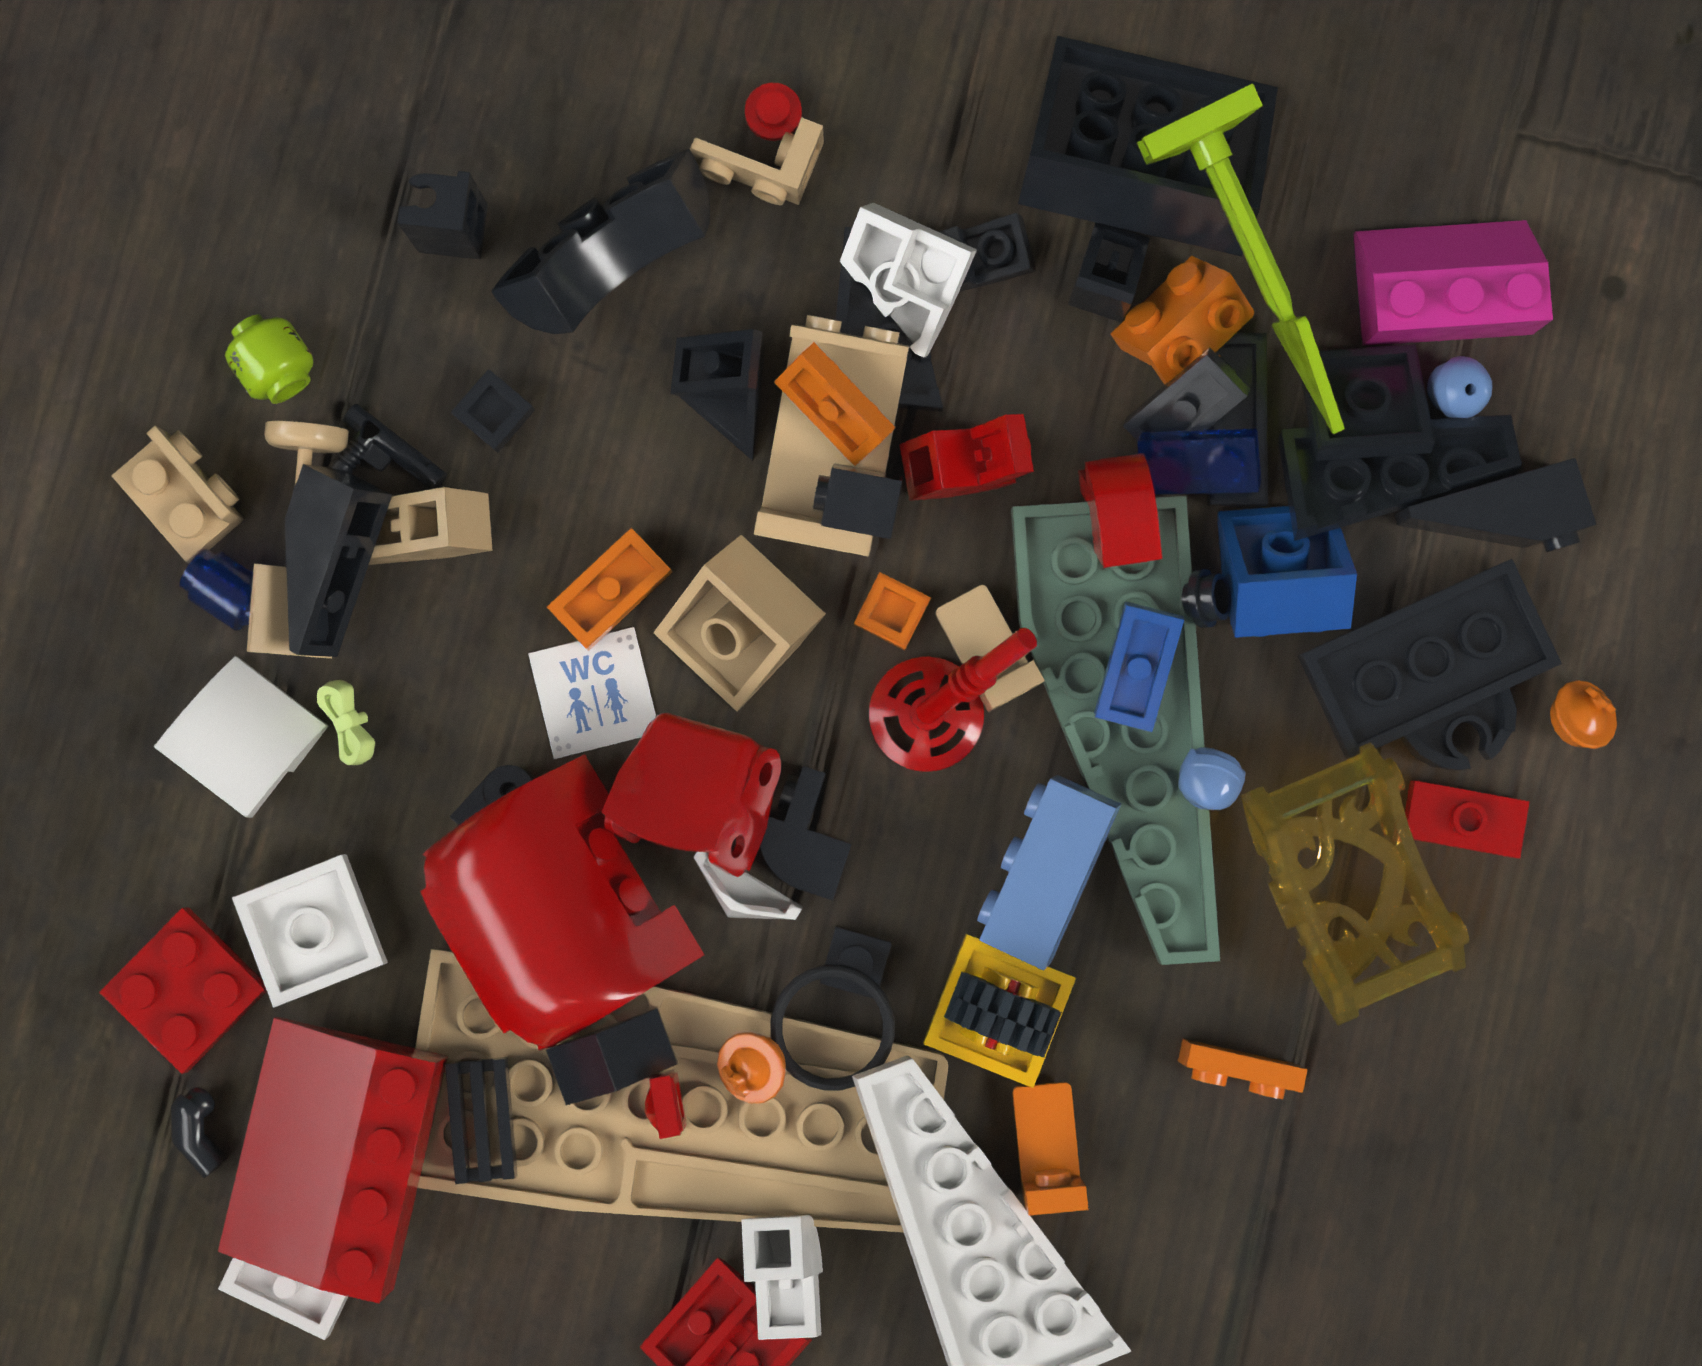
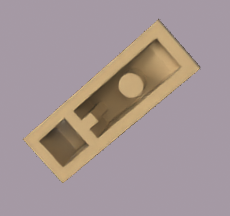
M441 487L392 496L369 565L443 559L492 551L488 493Z

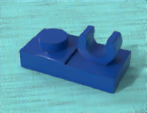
M1125 601L1095 707V718L1153 732L1183 627V616Z

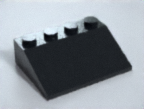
M1057 36L1018 204L1242 257L1243 251L1206 170H1199L1191 150L1189 149L1179 155L1146 165L1137 142L1141 141L1143 137L1253 83L1263 106L1223 134L1233 154L1228 158L1257 218L1262 199L1278 87Z

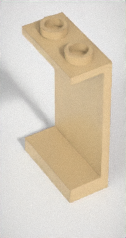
M807 315L805 326L791 325L789 337H792L787 368L803 351L815 342L858 389L878 407L880 412L895 425L909 345L898 344L900 332L865 326L863 337L840 333L842 321ZM782 391L762 507L757 513L754 535L869 557L873 536L821 526L823 511L813 509L814 497L819 475L830 477L831 468L834 463L885 473L893 431L863 460L854 466Z

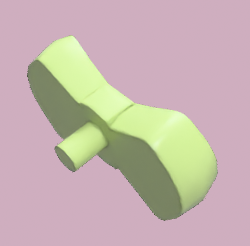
M344 680L327 682L317 692V703L335 726L338 734L339 758L347 765L363 764L372 758L375 748L374 739L360 725L368 722V716L365 712L357 713L355 710L354 689L351 684Z

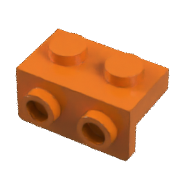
M1191 256L1184 263L1175 267L1168 274L1166 281L1144 302L1133 307L1126 315L1125 320L1110 335L1121 350L1151 365L1165 385L1209 347L1216 353L1253 317L1254 310L1231 273Z

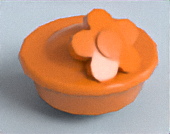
M1576 680L1566 683L1558 691L1550 709V717L1555 732L1564 742L1574 747L1597 749L1606 746L1613 739L1617 728L1616 708L1606 694L1590 682Z
M753 1032L737 1033L728 1038L719 1050L717 1066L720 1079L726 1089L737 1099L750 1104L765 1103L776 1097L783 1087L786 1073L785 1057L779 1045L770 1037Z

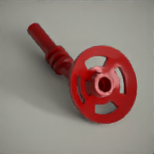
M1020 628L984 656H973L960 666L937 657H916L903 661L891 668L874 689L869 707L870 728L879 748L886 756L900 766L921 772L939 771L961 761L976 745L982 732L984 706L980 695L995 685L997 676L1036 648L1037 639L1035 635L1027 628ZM923 671L924 679L916 680L906 685L899 692L896 699L888 696L890 690L899 680L909 674ZM944 676H948V683L940 688ZM925 688V695L917 698L912 706L904 703V700L910 693L917 689ZM962 701L968 702L970 710L956 711L955 706ZM898 716L903 731L914 739L909 753L901 749L891 739L886 729L884 718ZM943 721L950 724L944 734L937 738L929 739V731L935 730ZM958 729L966 732L953 749L944 754L931 757L930 748H935L948 742Z

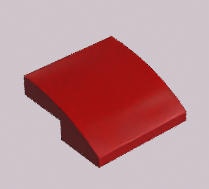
M717 1258L640 1345V1348L657 1366H790L812 1339L758 1340L756 1287L751 1282H744V1276L722 1258Z

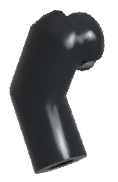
M194 1087L185 1096L178 1095L171 1106V1137L176 1148L205 1179L220 1167L227 1158L204 1133L203 1118L211 1114L215 1108V1102L205 1089Z

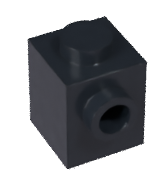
M834 463L831 468L830 477L819 475L813 509L823 511L821 526L891 539L903 476Z

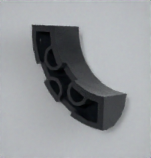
M689 149L684 150L628 176L626 179L629 185L616 191L602 206L594 197L557 223L562 233L547 241L540 248L539 252L536 247L527 249L500 278L491 291L497 301L513 318L534 330L551 334L572 333L595 305L628 277L661 256L685 244L705 237L710 223V200L705 179Z

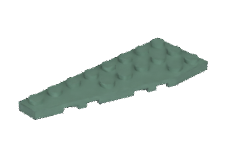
M1186 496L1156 498L1162 559L1103 568L1094 552L1090 507L1087 502L1012 507L1011 516L1020 628L1031 630L1037 639V646L1031 651V655L1045 680L1043 684L1086 788L1122 804L1107 839L1157 961L1161 965L1220 961L1209 810L1200 809L1190 804L1179 789V772L1190 749L1205 747L1196 624L1192 618L1186 615L1182 605V589L1188 583L1192 574ZM1125 601L1184 617L1183 627L1153 732L1095 718L1094 714Z

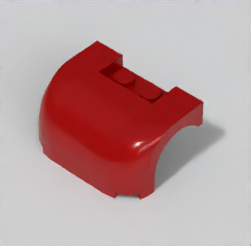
M585 754L527 782L487 805L459 824L423 853L426 857L424 864L426 888L420 892L434 922L489 1015L505 1034L511 1030L526 1042L536 1044L538 1050L556 1046L704 956L703 951L676 906L673 905L663 912L659 910L615 834L605 828V817L602 814V810L609 794Z

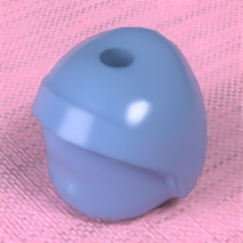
M1452 357L1449 361L1437 366L1427 382V394L1432 405L1449 418H1470L1477 415L1487 405L1492 396L1493 387L1489 373L1481 363L1470 357Z
M1209 747L1190 749L1180 768L1179 789L1186 800L1197 808L1222 810L1231 806L1239 796L1245 782L1246 772L1234 757L1225 752Z

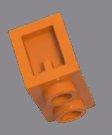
M1068 1082L1035 1084L1034 1088L1026 1085L1014 1087L1012 1094L1022 1197L1028 1216L1089 1210L1086 1185L1080 1177L1071 1085Z

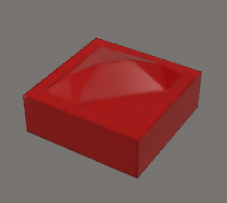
M674 1069L662 1071L650 1077V1088L645 1099V1114L651 1125L658 1131L659 1139L680 1136L687 1125L678 1072H675Z

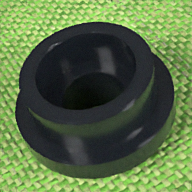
M1207 569L1195 570L1191 574L1188 583L1182 589L1184 612L1193 619L1198 627L1210 628L1215 626L1217 621L1226 620L1231 610V592L1226 578L1220 573L1212 574Z

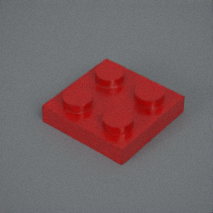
M184 907L164 925L99 993L181 1074L189 1072L267 990L263 980L189 907Z

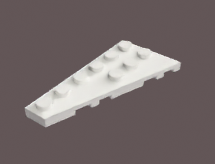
M904 1056L852 1076L948 1366H1098L1132 1352L1100 1312V1308L1091 1296L1082 1288L1064 1264L1065 1261L1032 1217L1028 1216L1026 1209L1014 1193L1005 1185L993 1169L990 1161L981 1149L975 1145L954 1117L955 1114L913 1058Z

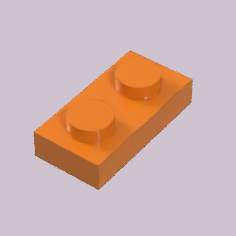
M815 342L803 351L774 381L854 466L863 460L896 428Z
M630 528L552 601L547 608L589 651L673 571Z
M1188 1039L1182 1040L1178 1062L1184 1066L1193 1068L1191 1078L1194 1080L1219 1086H1226L1228 1076L1250 1081L1248 1091L1277 1099H1284L1285 1089L1303 1093L1308 1070L1295 1063Z

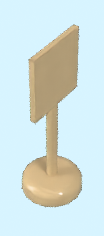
M267 421L265 423V439L270 445L281 449L298 451L295 484L297 483L302 465H312L313 453H339L347 447L349 431L343 428L293 421ZM254 564L247 652L301 656L289 651L286 567ZM306 656V657H319V658H331V659H332V657H326V656Z

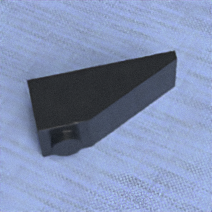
M1576 458L1412 505L1394 515L1398 526L1520 548L1543 543L1546 553L1580 543L1578 532L1597 525Z
M303 464L285 517L289 651L296 655L338 656L393 495L341 469Z

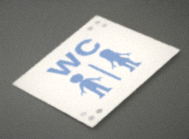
M634 627L606 634L589 651L579 641L528 653L554 759L641 738L648 724L655 718L656 713Z

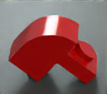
M1024 414L1003 415L971 429L931 431L900 444L909 501L949 498L990 491L1015 484L1017 477L1034 472L1031 444L1027 435Z
M1144 454L1108 457L1085 462V469L1078 470L1080 492L1090 507L1094 552L1103 568L1162 559L1155 492Z

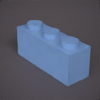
M1059 775L1051 778L1047 786L1038 783L1031 794L1024 815L1032 818L1024 839L1015 836L1003 858L1001 869L1009 873L1001 892L999 893L991 889L979 913L977 921L986 925L979 941L1044 971L1051 964L1122 804Z

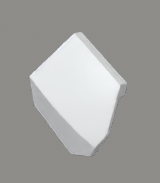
M697 852L695 854V861L727 917L796 920L803 906L744 871L739 877L729 875L709 862V852Z

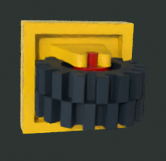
M965 934L923 1044L1034 1088L1076 978L1049 966L1043 971L979 941L976 937Z

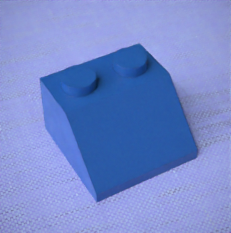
M1289 506L1218 512L1217 525L1221 570L1231 592L1229 619L1235 638L1351 629L1357 572L1341 528L1294 541Z

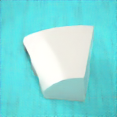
M871 203L860 207L840 262L855 281L866 285L872 293L873 303L885 317L890 315L913 343L910 346L912 351L921 357H926L946 321L977 249L876 203Z

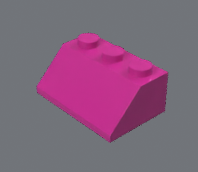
M1526 220L1356 231L1353 234L1363 346L1533 335L1553 320L1548 261Z

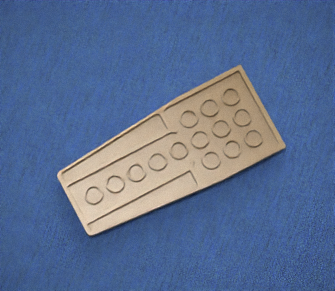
M431 949L415 1048L447 1055V1063L508 1057L518 1176L515 1179L503 1180V1178L486 1182L469 1181L465 1184H455L445 1069L418 1188L568 1211L742 1222V1219L756 1217L810 1215L814 1220V1227L904 1232L856 1087L841 1091L820 1090L800 1082L785 1069L783 1087L776 1097L765 1103L750 1104L737 1099L726 1089L720 1079L717 1066L719 1050L728 1038L737 1033L753 1032L770 1037L771 1012L656 985L561 1042L564 1043L659 1008L678 1061L677 1065L664 1071L674 1069L675 1072H678L687 1123L680 1136L659 1139L658 1131L651 1125L645 1114V1099L650 1088V1077L613 1093L565 1105L546 1049L538 1050L536 1044L526 1042L511 1030L504 1034L489 1015L452 950ZM788 1016L783 1018V1038L788 1052L802 1069L816 1076L842 1078L853 1075L863 1069L874 1058L880 1047L881 1038ZM893 1041L891 1052L885 1063L904 1056L913 1058L944 1100L948 1074V1062L945 1056L936 1051ZM494 1071L484 1072L491 1165L494 1166L502 1164ZM470 1073L462 1074L469 1162L470 1168L478 1167L471 1080Z

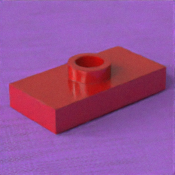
M1410 781L1401 838L1520 859L1530 801L1421 781Z

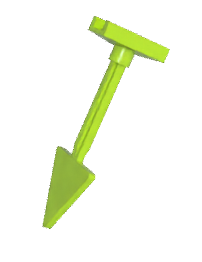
M1252 83L1143 137L1141 141L1137 142V145L1146 165L1179 155L1190 149L1199 170H1206L1264 300L1279 319L1272 323V327L1333 434H1336L1345 428L1309 321L1306 316L1296 317L1293 313L1290 292L1228 158L1233 154L1223 133L1234 128L1263 106Z

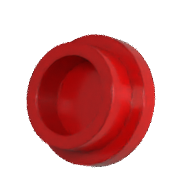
M763 84L754 89L746 101V122L756 136L768 141L782 140L786 132L793 134L797 130L802 118L801 102L797 94L784 84Z

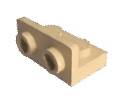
M155 425L146 433L152 441L111 476L185 562L194 564L245 520L233 507L239 500V497L219 475L215 473L212 477L208 478L195 462L202 455L184 434L177 430L171 435Z

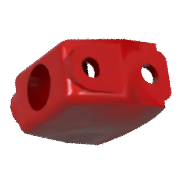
M661 713L655 716L648 724L643 736L617 774L602 810V813L605 815V828L621 839L631 843H637L642 838L655 844L678 850L709 852L708 858L711 864L729 875L739 877L745 870L750 872L765 835L774 790L781 773L780 755L776 749L762 746L747 735L671 713ZM736 838L735 848H734L733 851L731 852L732 843H733L734 839Z

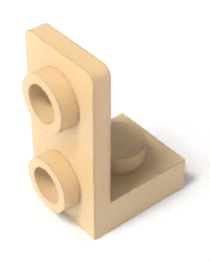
M801 118L795 135L789 132L785 133L775 158V165L780 166L781 170L698 138H694L690 151L702 175L712 181L729 185L733 179L753 187L751 192L766 202L783 205L784 201L787 200L799 205L824 144L823 125Z
M980 585L937 608L935 613L962 664L973 656H984L1012 635L1004 617L985 585ZM1024 656L997 676L995 685L980 695V698L987 711L990 712L1039 686L1045 680L1034 660L1028 663Z

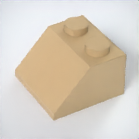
M740 535L704 564L656 628L654 634L733 709L738 711L802 644L826 613L746 538Z

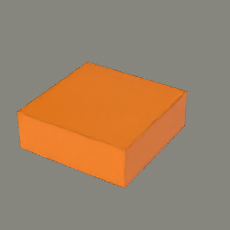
M879 572L854 625L905 651L931 597Z

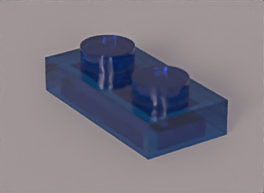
M1258 429L1141 432L1137 441L1138 453H1143L1146 458L1155 494L1259 492L1262 482Z

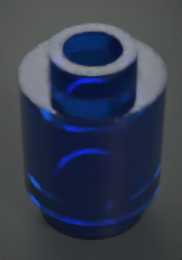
M208 549L202 550L185 569L180 579V587L188 592V599L234 631L242 629L245 625L249 626L253 572L223 552L214 554Z

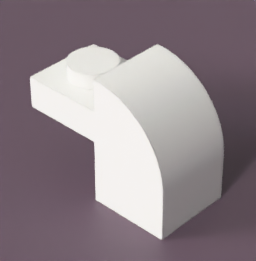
M810 1215L742 1219L744 1282L755 1281L758 1340L820 1336L821 1317L818 1274L823 1272L819 1236L817 1228L814 1227L813 1218Z

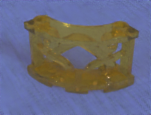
M1371 742L1359 747V755L1267 794L1263 786L1241 795L1256 852L1260 856L1263 855L1270 866L1271 877L1275 879L1268 883L1276 905L1286 928L1290 929L1297 926L1296 929L1300 936L1298 941L1301 947L1305 946L1307 959L1302 962L1337 1025L1359 1017L1358 1010L1451 969L1457 972L1466 968L1464 945L1470 941L1467 929L1457 912L1447 911L1420 857L1401 801L1400 791L1405 789L1402 774L1394 760L1390 757L1383 759ZM1366 784L1368 785L1370 792L1368 807L1363 811H1357L1354 807L1356 795L1350 794L1341 804L1339 811L1340 820L1333 818V798ZM1318 805L1317 816L1291 817ZM1379 822L1385 838L1368 829ZM1312 836L1319 837L1317 861L1312 867L1303 868L1298 862V854L1306 847L1311 851H1316L1315 841ZM1334 839L1356 846L1384 864L1380 892L1368 922L1358 912L1345 905L1329 901L1312 902L1309 891L1323 881L1331 868L1334 857ZM1405 885L1414 904H1401ZM1335 917H1342L1358 931L1360 936L1356 940L1349 930L1344 929L1343 937L1334 941L1328 934L1329 922ZM1419 921L1427 928L1437 948L1402 963L1385 942L1390 935L1394 940L1405 945L1419 946L1412 941L1408 934L1409 925ZM1377 955L1391 967L1355 984L1353 982L1372 963Z

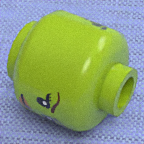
M256 314L244 319L233 328L231 334L234 339L229 344L225 357L229 367L251 398L258 400L269 399L271 403L278 404L294 397L309 384L311 379L308 373L313 367L312 354L287 319L279 317L263 319L260 314Z

